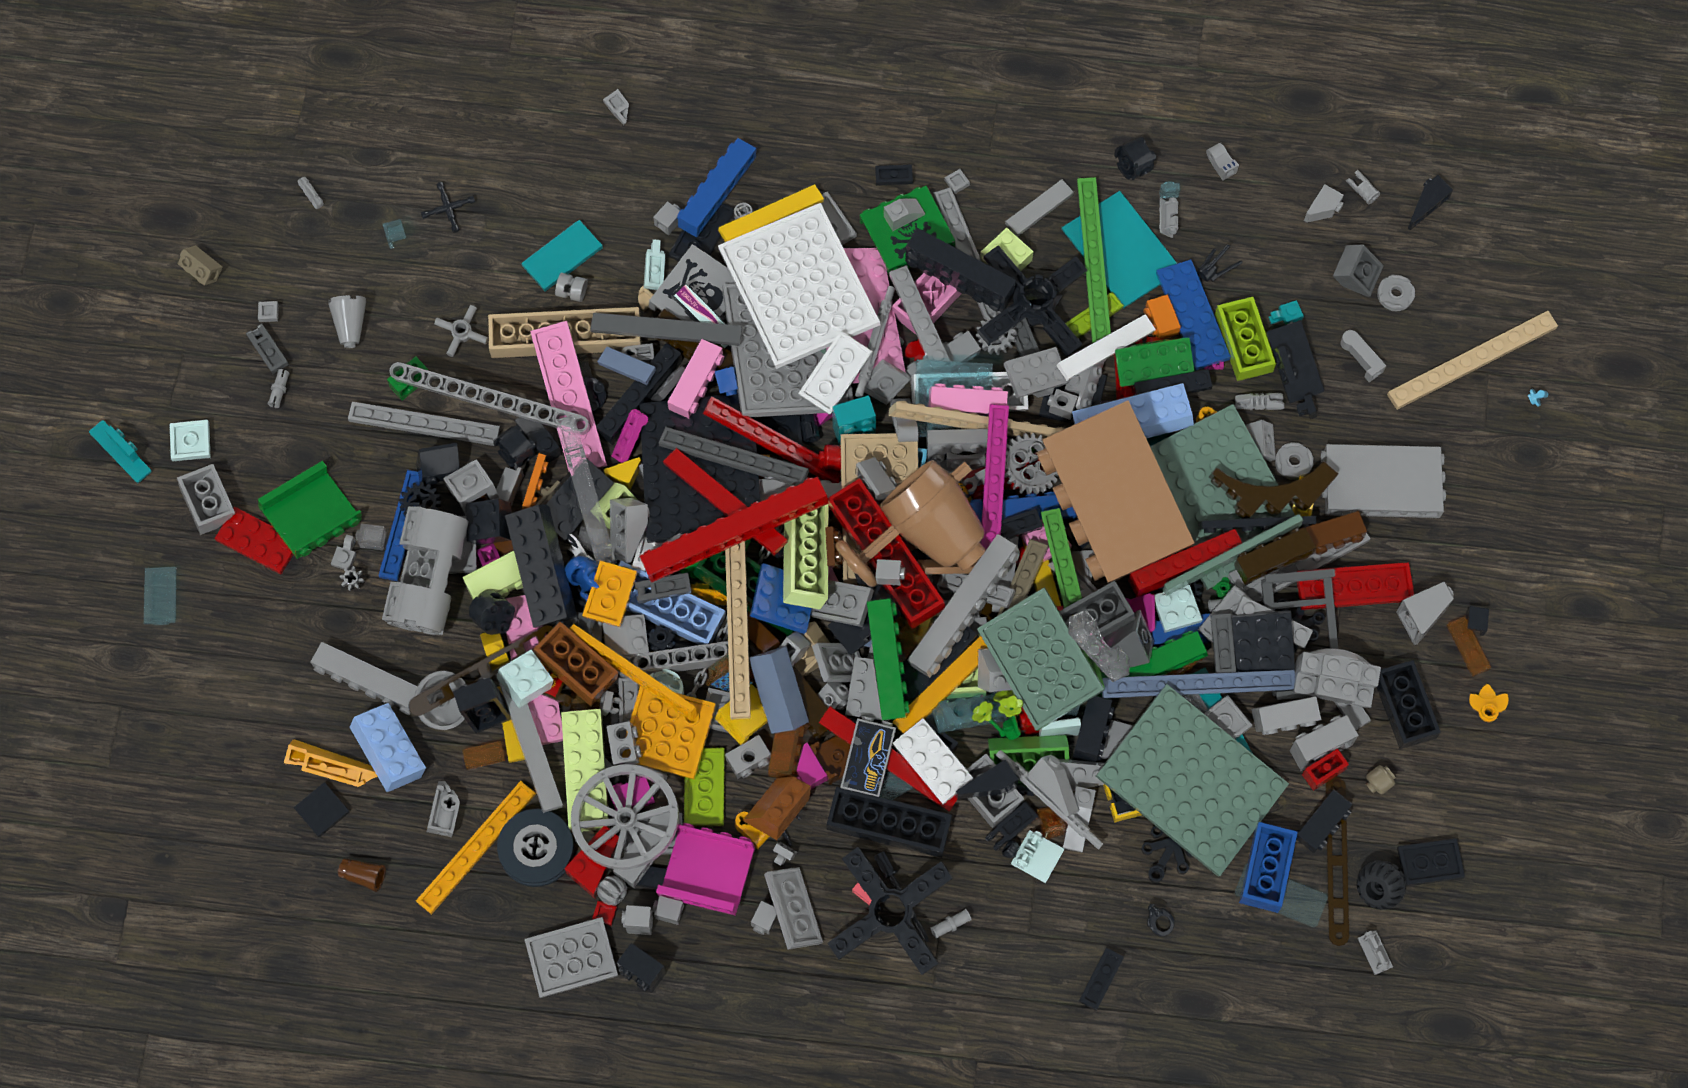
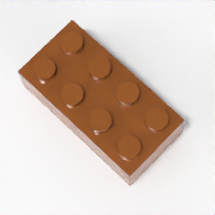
M559 622L533 650V653L546 668L590 706L618 678V671L562 622Z

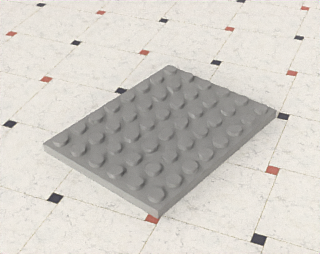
M723 284L722 293L727 325L742 326L740 346L731 345L742 415L762 417L826 413L798 394L824 354L818 351L776 369L736 284ZM851 385L838 404L854 400Z

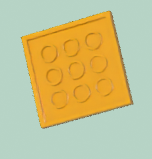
M640 686L630 722L633 726H636L638 738H635L636 746L639 745L641 749V757H639V763L636 764L695 780L716 703L678 694L696 707L697 716L692 721ZM624 750L622 757L628 758L631 755V750Z

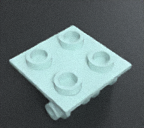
M1029 830L1011 865L1046 883L1064 848L1045 839L1040 832Z

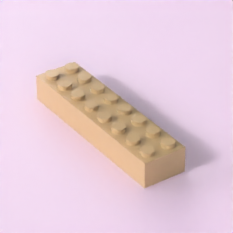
M639 307L488 315L489 351L491 358L537 356L530 331L564 321L568 322L576 354L604 352L606 347L621 352L627 346L641 345V337L593 333L590 330L593 313L640 317Z

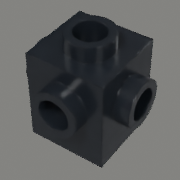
M659 625L655 630L652 629L647 636L650 651L674 649L676 645L674 632L668 627L664 626L662 628Z

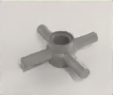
M470 305L463 320H457L454 323L436 318L434 324L450 330L454 337L446 353L448 356L453 357L460 342H466L470 338L487 344L489 337L473 332L469 325L477 309L475 306ZM466 329L465 332L458 333V330Z

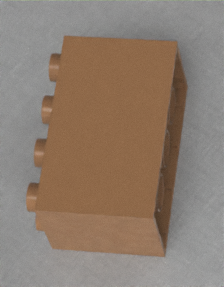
M1129 400L1042 439L1045 449L1036 452L1046 476L1054 472L1058 474L1062 484L1053 487V491L1063 511L1070 507H1073L1078 519L1069 523V526L1079 546L1089 542L1094 555L1085 560L1095 581L1105 577L1109 584L1194 544Z

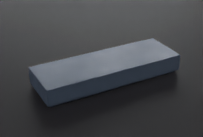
M610 347L605 348L597 361L599 365L645 385H648L656 371L654 366Z

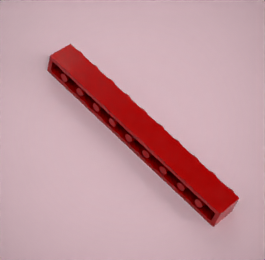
M818 476L808 478L802 484L790 486L784 492L772 494L768 499L754 502L746 509L736 510L728 517L719 518L710 525H703L692 533H685L674 541H667L656 549L645 551L640 555L641 562L652 583L829 504L827 494Z

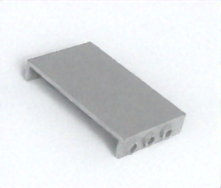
M1326 444L1324 451H1321V462L1327 463L1338 473L1337 477L1322 493V498H1325L1326 515L1344 516L1359 511L1361 516L1440 518L1443 514V501L1446 499V490L1443 489L1445 472L1442 471L1444 454H1441V447Z

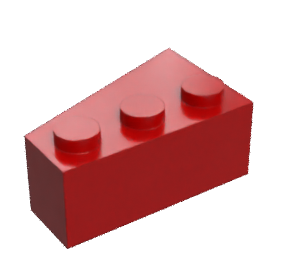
M603 826L588 842V845L593 844L608 832L610 828ZM615 834L595 851L605 857L614 859L619 836ZM581 850L564 869L569 877L596 900L598 886L606 878L609 868L594 862Z

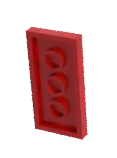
M234 507L235 514L222 525L214 539L281 575L294 554L273 526Z

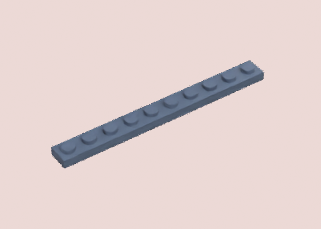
M1295 670L1102 678L1105 691L1102 692V698L1157 696L1166 684L1180 695L1287 691L1294 688Z

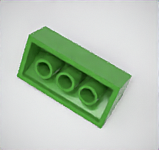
M1067 735L1018 737L1014 740L1007 738L988 739V756L995 765L1002 762L996 756L1000 750L1014 762H1018L1028 772L1031 771L1042 757L1052 755L1057 759L1069 760Z

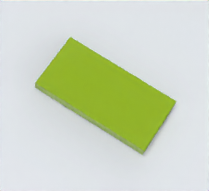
M704 748L695 780L685 777L684 823L693 826H724V748Z

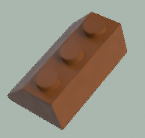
M796 777L776 778L744 818V822L778 840L808 802L811 786Z

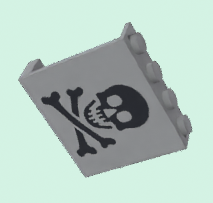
M692 244L651 297L649 308L654 311L657 308L661 311L666 309L683 321H693L684 312L685 310L671 298V295L685 282L725 322L726 312L722 285L735 284L726 266Z

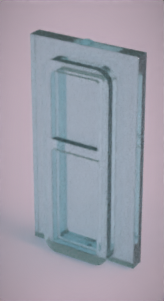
M176 567L145 568L144 624L167 625L176 622Z

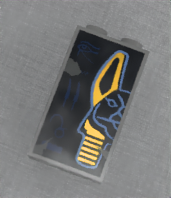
M862 716V719L857 718L840 788L880 797L896 728L892 727L893 723L881 721V724L873 722V718Z

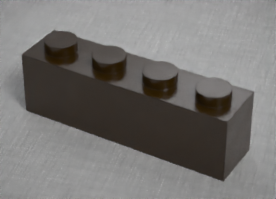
M1297 528L1292 530L1286 537L1282 538V536L1273 539L1266 546L1261 544L1250 553L1243 552L1239 554L1234 566L1246 585L1264 577V575L1273 573L1314 554L1316 546L1306 528L1301 530Z

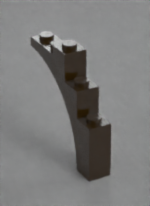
M1323 462L1304 478L1289 484L1273 487L1243 483L1228 476L1218 468L1211 473L1209 478L1214 486L1217 488L1221 487L1226 492L1225 494L1229 499L1237 501L1233 507L1236 510L1235 513L1242 519H1249L1262 504L1265 505L1266 511L1277 516L1291 499L1297 508L1307 511L1337 477L1338 473L1327 463Z

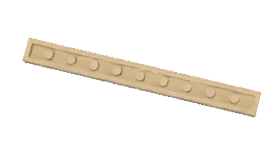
M1546 311L1389 391L1387 395L1396 410L1557 329L1558 325L1549 311Z
M906 401L895 402L889 408V416L965 429H988L989 416H980L977 413H962L959 410L950 411L944 410L941 407H926L924 404H908ZM1008 419L1007 436L1017 437L1019 435L1022 438L1025 433H1027L1028 437L1034 433L1036 439L1040 435H1042V439H1045L1065 428H1051L1044 424L1034 425L1030 422H1016Z
M744 541L725 550L731 720L751 719L746 552Z

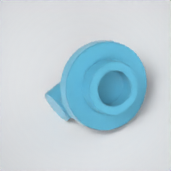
M1533 388L1530 389L1531 394H1528L1532 405L1536 404L1537 406H1541L1539 399L1548 397L1547 391L1539 390L1536 393Z

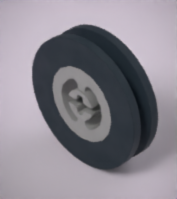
M530 809L516 814L507 821L498 837L497 852L503 869L513 880L522 885L540 887L557 881L566 873L564 868L573 860L574 842L567 824L558 815L550 811L543 813L542 809ZM532 836H541L549 841L548 844H544L542 839L538 837L539 848L536 849V856L539 860H531L523 855V852L527 851L534 858L533 848H535L536 840Z

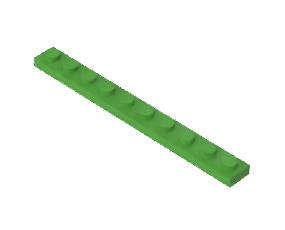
M1096 177L1077 179L1084 262L1088 270L1086 272L1092 344L1111 334Z
M1060 508L1041 512L1065 609L1081 600L1082 595ZM1093 643L1082 649L1104 687Z

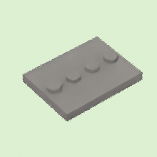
M602 917L525 939L540 998L618 976Z

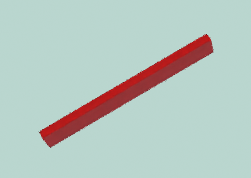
M712 396L709 399L703 412L704 415L788 461L808 468L810 473L821 479L829 480L831 483H839L841 469H825L823 462H819L818 454L751 417L742 415L740 411Z
M677 448L663 461L669 469L727 517L736 510L748 508ZM774 528L753 537L774 556L788 543L787 539Z
M829 706L819 724L851 745L856 724ZM891 748L886 770L949 812L957 801L955 795L945 804H942L906 759Z

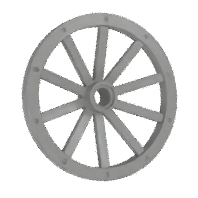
M629 764L612 766L592 776L579 790L571 811L573 835L585 855L604 867L619 870L638 868L658 858L671 844L679 821L678 804L669 784L656 772L642 766ZM629 775L625 807L622 806L609 778ZM636 775L654 782L653 786L632 809ZM604 782L618 811L607 807L588 795L597 785ZM660 788L666 795L669 805L638 814ZM586 802L614 818L580 821L582 806ZM670 812L666 832L638 822ZM631 817L629 822L622 823L623 818ZM615 825L590 846L585 841L581 832V828ZM638 828L662 839L654 848L646 852L635 829ZM620 831L614 859L605 857L595 851ZM629 832L641 856L621 860L626 835Z

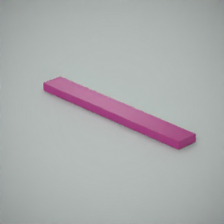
M989 405L982 526L985 533L980 542L985 549L989 547L997 534L1001 535L1008 405Z

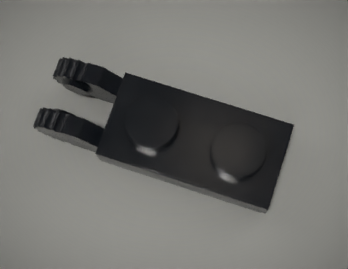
M1024 802L1001 821L985 839L989 842L1000 832L1004 838L994 845L993 849L997 851L1007 842L1009 843L1038 819L1039 816L1027 802Z

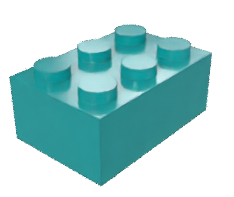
M869 395L832 406L833 430L839 445H841V434L876 433V415Z

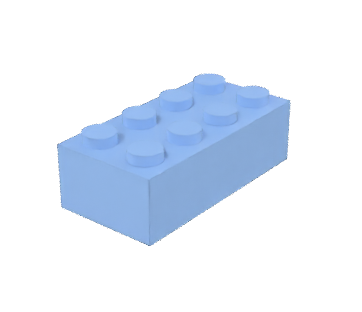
M389 703L353 718L350 729L386 792L422 777L426 767Z

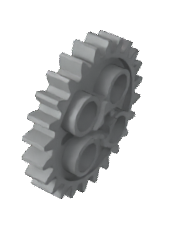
M1025 433L1022 438L1018 435L1015 440H1010V445H1006L1005 459L1006 473L1004 478L1009 477L1007 484L1013 482V489L1020 487V493L1026 489L1027 495L1032 490L1034 494H1038L1039 489L1042 493L1046 491V487L1050 489L1053 486L1052 483L1055 484L1057 482L1056 477H1058V474L1054 472L1046 476L1045 472L1040 469V461L1034 466L1029 465L1020 471L1016 470V468L1024 467L1028 462L1033 463L1039 459L1037 455L1032 453L1031 449L1033 448L1037 451L1045 449L1042 435L1036 439L1034 433L1030 437ZM1015 456H1019L1022 462H1017ZM1023 473H1028L1030 480L1026 479Z

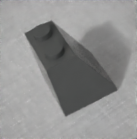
M1141 610L1134 612V621L1104 637L1097 659L1105 673L1150 663L1154 640Z

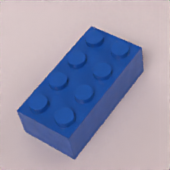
M1258 822L1253 835L1239 903L1276 913L1280 911L1285 895L1297 831Z

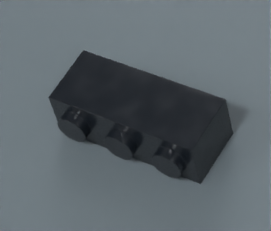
M1333 789L1297 834L1296 840L1313 853L1317 849L1321 851L1328 843L1325 840L1328 835L1331 834L1333 836L1340 828L1337 825L1340 820L1343 819L1345 821L1352 813L1350 810L1352 803Z

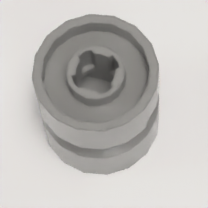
M561 273L557 280L555 295L563 298L570 296L571 300L582 302L585 297L588 281L585 278L577 276L573 278L572 275Z

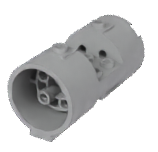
M408 507L400 539V545H403V548L408 550L401 581L390 582L382 620L389 625L409 631H418L430 635H443L451 602V596L444 593L448 584L447 578L452 566L451 560L460 561L463 553L468 520L438 510Z

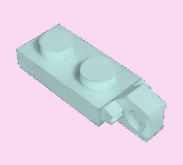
M653 240L651 249H647L645 289L658 290L664 282L665 254L664 251H660V240Z

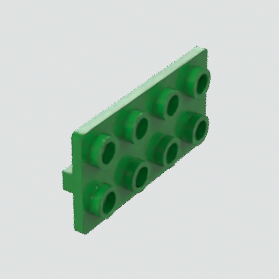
M1188 337L1174 340L1164 339L1115 349L1121 387L1134 385L1136 382L1194 372L1190 338Z

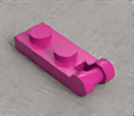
M633 409L629 413L611 455L619 462L624 463L630 458L635 442L639 438L641 428L648 422V417L637 409Z

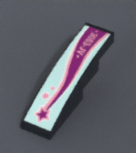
M685 282L671 295V298L685 310L684 312L694 322L725 324ZM719 344L727 350L731 347V345Z

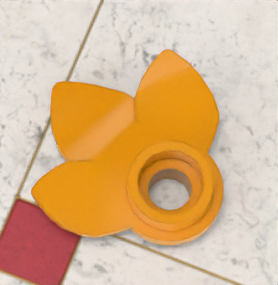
M1486 684L1480 690L1479 695L1470 694L1469 703L1474 710L1478 711L1483 721L1492 722L1498 717L1500 712L1507 708L1508 694L1496 696L1491 686ZM1485 710H1489L1491 715H1486Z

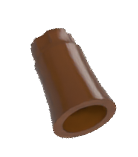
M345 858L340 863L338 869L339 877L367 887L374 892H378L381 888L386 873L385 865L370 864Z

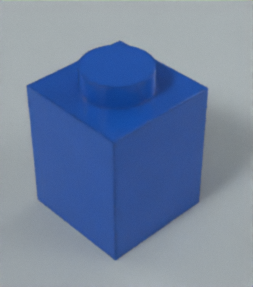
M735 367L715 371L720 394L726 393V396L738 394Z

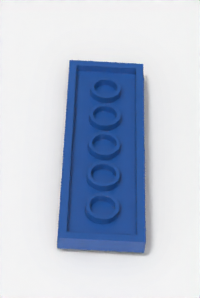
M1192 260L1156 270V275L1164 295L1169 296L1181 326V338H1190L1194 370L1230 360L1231 356Z

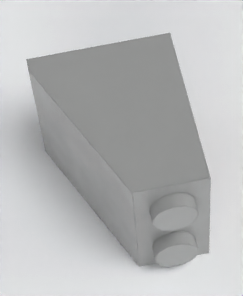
M1445 582L1404 599L1396 611L1414 645L1422 640L1454 599L1452 589L1449 586L1447 587Z

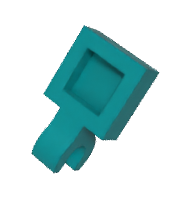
M1296 300L1280 305L1279 310L1271 312V316L1268 318L1271 324L1283 320L1285 325L1290 322L1302 320L1304 315Z

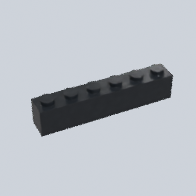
M668 343L662 347L649 363L656 368V371L648 385L635 380L596 426L601 438L612 446L620 437L631 410L637 409L640 411L641 403H649L652 396L682 363V355L678 350Z

